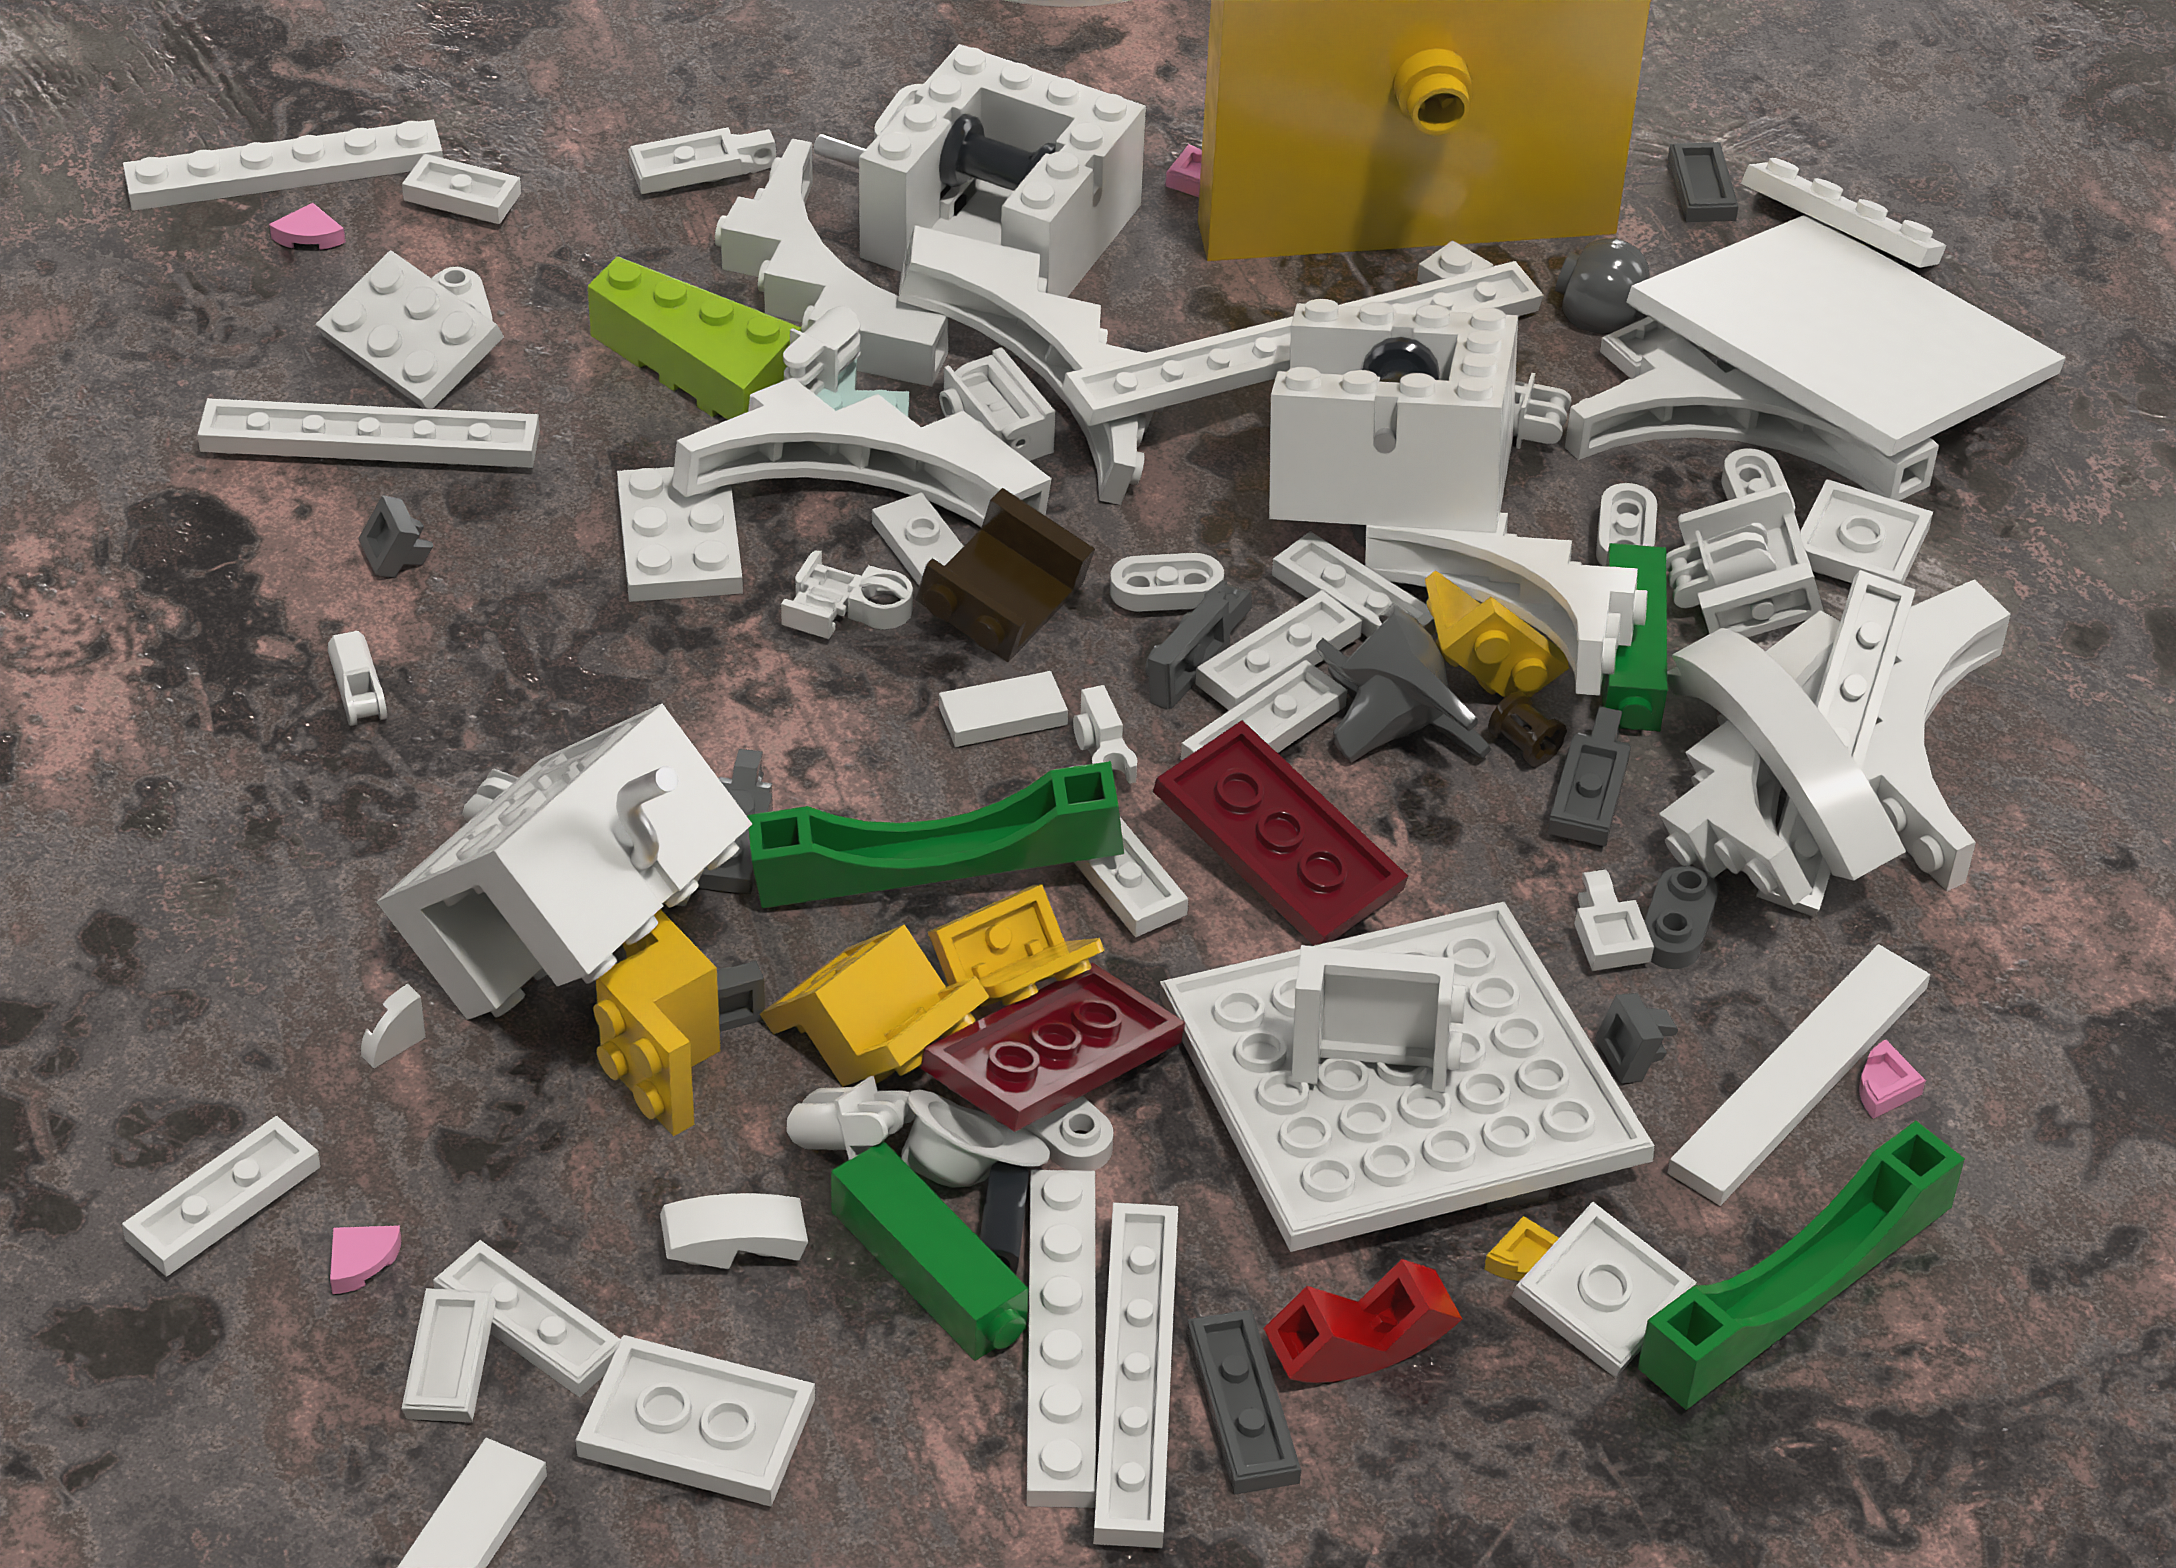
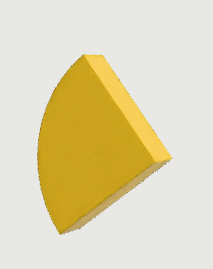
M1523 1216L1486 1255L1484 1270L1505 1279L1521 1281L1559 1237Z

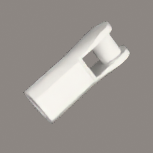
M359 631L333 635L328 642L327 650L349 725H357V719L378 715L380 720L387 719L384 694L364 635Z

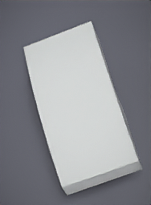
M756 1193L709 1195L666 1204L660 1213L667 1259L683 1261L692 1265H707L729 1269L738 1250L755 1253L760 1256H775L800 1261L808 1244L800 1198Z

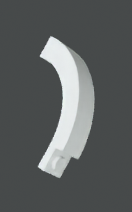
M1720 628L1672 654L1677 667L1667 671V682L1673 694L1692 696L1709 703L1731 721L1746 737L1791 798L1815 839L1833 876L1856 880L1906 852L1877 795L1840 737L1797 682L1762 648L1733 630Z

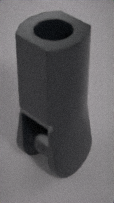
M997 1161L992 1165L989 1174L980 1239L1016 1275L1020 1257L1025 1216L1024 1206L1029 1176L1025 1166Z

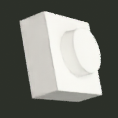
M1452 240L1419 263L1417 281L1425 284L1493 267V264Z

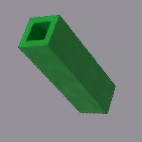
M1609 543L1606 567L1638 569L1636 590H1647V610L1645 625H1634L1631 646L1618 645L1614 674H1603L1602 707L1622 711L1619 723L1620 729L1660 732L1668 691L1666 547Z
M884 1141L872 1146L831 1171V1212L974 1361L995 1348L1003 1349L1008 1347L1027 1329L1028 1287Z

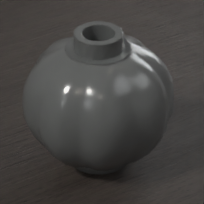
M1604 238L1590 242L1583 249L1581 255L1570 252L1564 262L1555 287L1556 292L1564 295L1562 311L1565 317L1577 328L1598 334H1611L1631 325L1637 318L1644 319L1648 317L1629 306L1626 301L1632 285L1650 279L1649 265L1637 247L1618 238Z

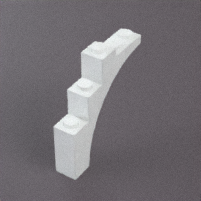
M792 138L782 158L776 157L774 159L769 182L765 189L759 188L754 199L738 196L729 214L720 217L715 232V245L721 247L722 269L758 277V290L764 292L765 314L802 322V333L810 328L828 310L837 306L851 308L857 314L860 323V330L858 331L860 334V355L857 357V371L932 387L948 355L949 317L935 311L898 301L899 296L873 285L846 267L823 244L809 221L805 208V203L813 184L812 142Z
M914 225L902 262L898 301L941 313L982 332L1014 352L1040 374L1070 408L1087 438L1097 468L1099 500L1121 505L1129 484L1138 485L1141 478L1144 453L1138 452L1137 446L1142 441L1143 434L1148 428L1153 413H1162L1164 407L1088 426L1063 392L1062 386L1065 375L1068 372L1144 353L1106 344L1108 331L1107 329L1100 328L1101 305L1045 293L1047 278L1039 277L1040 254Z
M1681 338L1664 347L1656 348L1642 356L1639 376L1628 379L1618 386L1591 398L1583 399L1578 404L1571 406L1565 448L1575 458L1580 460L1614 447L1650 440L1705 438L1740 441L1782 450L1816 462L1858 483L1871 493L1897 501L1930 486L1939 447L1929 437L1888 457L1741 370L1734 368L1732 371L1725 373L1685 338Z
M790 378L750 394L749 410L747 413L677 440L672 486L685 497H689L724 485L760 479L811 477L848 480L894 489L909 495L922 492L928 501L953 511L982 527L990 500L1002 488L1046 515L1052 478L964 411L920 427L879 394L835 411L795 378Z
M1500 512L1497 533L1366 526V567L1390 582L1408 583L1426 587L1425 578L1432 572L1437 571L1475 600L1484 602L1489 597L1494 598L1516 616L1546 634L1564 652L1575 674L1576 694L1600 695L1603 674H1614L1618 645L1631 646L1634 625H1645L1647 590H1636L1638 569L1581 565V562L1571 561L1572 540L1517 537V534L1507 533L1508 513Z
M1975 579L1910 607L1861 770L1882 804L1905 850L1914 858L1919 868L1929 873L1946 892L1966 883L1976 842L1949 810L1932 778L1924 746V725L1944 694L1969 672L2001 655L2011 615Z
M1821 610L1765 651L1797 682L1814 704L1817 700L1840 624L1839 620ZM1721 713L1717 717L1720 726L1685 752L1696 771V774L1691 777L1695 787L1659 813L1670 833V836L1665 839V843L1672 855L1683 866L1693 864L1707 872L1712 878L1726 868L1735 874L1742 870L1764 894L1768 895L1773 891L1792 905H1795L1813 890L1789 845L1777 835L1775 820L1782 785L1752 744Z

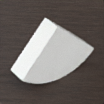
M409 984L401 987L386 999L383 1005L388 1011L378 1022L373 1033L368 1029L364 1033L361 1044V1056L373 1068L378 1067L426 1038L421 996Z

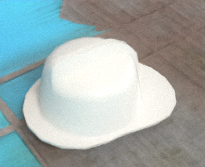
M919 1089L909 1093L907 1101L917 1116L902 1149L901 1159L912 1170L938 1184L955 1188L970 1187L983 1182L989 1177L991 1167L997 1161L1020 1166H1040L1049 1160L1050 1151L1046 1144L1024 1128L1014 1132L997 1122L989 1114L960 1106L933 1092Z

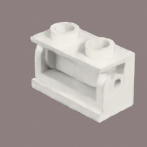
M1002 347L992 350V355L962 365L955 372L949 365L944 367V391L940 393L939 399L945 417L960 411L966 412L1028 461L1054 453L1055 410Z

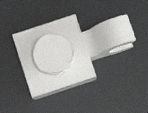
M1101 685L1082 689L1081 714L1075 715L1073 718L1074 733L1079 748L1081 750H1089L1092 756V764L1111 761L1112 770L1123 772L1129 784L1135 783L1137 777V757L1126 746L1122 738L1123 724L1105 686Z
M1606 869L1582 873V880L1587 892L1578 894L1580 908L1577 909L1574 924L1592 971L1651 962L1654 945L1636 900L1618 902L1610 875Z

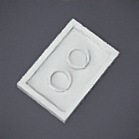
M391 250L316 323L323 337L423 409H433L504 338L496 323Z
M674 467L617 471L629 602L743 594L742 570L731 484L685 497L672 486Z
M623 1335L576 1438L577 1456L771 1507L814 1404L815 1383Z

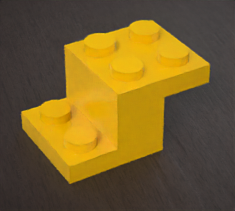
M660 909L654 914L658 921L657 926L642 939L631 945H627L624 942L623 947L627 958L615 964L605 974L596 979L597 1004L594 1005L593 1011L600 1031V1046L597 1047V1056L602 1068L611 1079L618 1080L620 1078L633 1092L634 1099L642 1113L649 1119L657 1118L674 1137L694 1125L691 1067L720 1052L717 967Z
M902 925L846 948L761 1012L760 1016L773 1035L795 1026L800 1033L806 1032L842 1087L867 1079L870 1076H874L875 1083L877 1084L895 1071L901 1076L922 1064L924 1048L940 1036L943 1039L974 1023L976 1019L971 1011L988 999L989 995L976 976L946 987L906 926Z

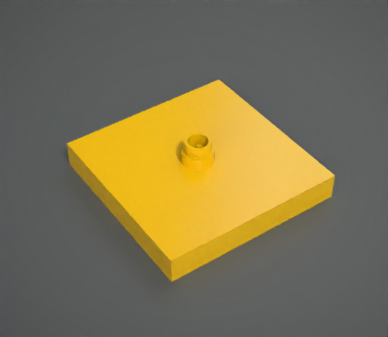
M1211 0L1198 225L1207 261L1445 246L1452 240L1458 244H1475L1616 234L1651 0Z

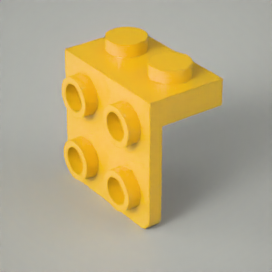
M1437 571L1432 572L1425 578L1429 596L1426 605L1434 618L1438 634L1435 642L1443 658L1454 667L1460 665L1474 675L1479 684L1488 693H1498L1505 698L1513 692L1521 691L1531 697L1569 669L1568 660L1558 646L1494 598L1489 597L1480 604Z
M1042 884L1030 886L928 931L949 986L974 976L977 977L989 995V998L979 1005L980 1007L1002 1001L1003 1005H1009L1026 999L1038 992L1036 982L1054 976L1057 981L1079 975L1091 968L1088 958L1104 951L1100 938L1064 941Z

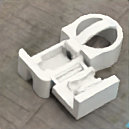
M814 551L809 555L795 577V599L793 601L784 599L781 603L782 625L829 639L835 631V623L832 621L837 614L844 616L846 612H848L849 619L862 622L876 629H893L905 624L911 618L913 611V588L910 580L905 575L892 570H883L868 565L861 576L822 565V551ZM887 594L894 595L901 600L893 604L881 605L875 604L868 599L875 595Z

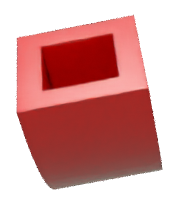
M1401 1259L1359 1301L1306 1286L1263 1329L1289 1379L1318 1383L1352 1379L1390 1367L1425 1349L1449 1332L1463 1319L1435 1269Z

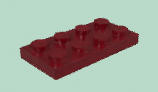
M1243 720L1156 778L1153 793L1313 946L1332 942L1405 888L1408 875Z
M1092 962L1090 963L1091 968L1065 980L1055 981L1039 989L1036 994L1012 1003L925 1047L921 1069L946 1085L951 1091L958 1093L992 1116L997 1122L1016 1132L1181 1043L1185 1021Z

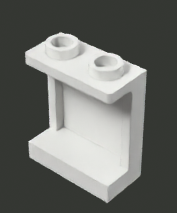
M1786 485L1768 488L1678 516L1677 519L1685 545L1697 541L1695 534L1697 530L1700 531L1703 540H1707L1752 523H1761L1767 533V548L1776 564L1775 571L1698 593L1710 634L1720 628L1733 630L1747 638L1808 620L1820 610L1824 612Z
M1301 945L1295 987L1292 1082L1317 1084L1320 1058L1430 1067L1433 1069L1432 1091L1445 1092L1447 1069L1460 1070L1463 1032L1450 1031L1451 1023L1463 1024L1466 985L1453 984L1455 958Z

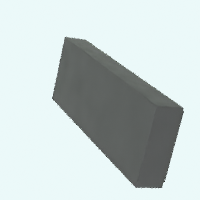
M1252 1309L1188 1319L1187 1337L1233 1494L1300 1484L1301 1467Z

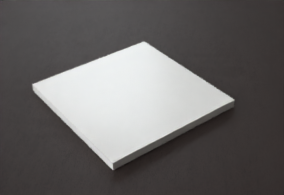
M1806 214L1632 285L1626 301L1629 306L1888 457L2059 374L2066 358L1834 227Z
M1505 902L1315 945L1317 947L1455 958L1453 984L1466 985L1463 1024L1451 1023L1450 1031L1463 1032L1460 1070L1447 1069L1445 1092L1432 1091L1433 1069L1430 1067L1320 1058L1317 1084L1292 1082L1295 987L1301 949L1160 981V999L1167 1011L1185 1021L1182 1042L1290 1252L1653 1162V1142Z

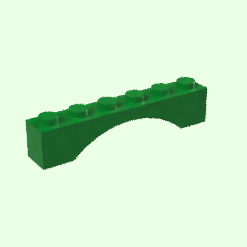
M1111 761L1050 770L1028 787L997 803L969 813L937 820L904 823L863 821L833 815L809 806L747 815L752 823L749 827L751 859L762 908L1124 854L1119 805Z
M1915 1120L1876 1149L1830 1204L1779 1250L1754 1267L1730 1279L1711 1285L1692 1286L1647 1320L1638 1369L1685 1410L1689 1409L1951 1209L1965 1158Z

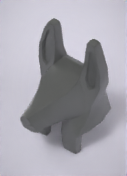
M1392 603L1378 616L1382 624L1349 658L1324 638L1316 644L1317 652L1327 665L1330 666L1328 672L1331 677L1346 688L1347 694L1354 699L1346 716L1333 731L1335 746L1348 761L1354 762L1369 751L1393 739L1405 737L1428 724L1460 747L1481 759L1492 750L1490 745L1473 729L1478 723L1476 716L1448 689L1444 658L1434 639L1416 618L1396 604Z

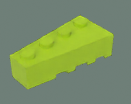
M618 256L588 285L591 336L638 368L646 365L659 373V382L672 391L681 388L697 399V407L711 417L720 414L729 420L747 413L749 410L750 394L784 381V370L788 366L783 361V353L790 346V330L793 328L802 332L799 326Z

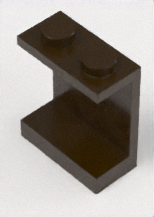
M1002 488L990 500L982 527L945 566L933 558L926 564L915 600L926 607L934 616L944 619L971 637L980 647L990 650L1006 662H1009L1083 585L1095 548Z

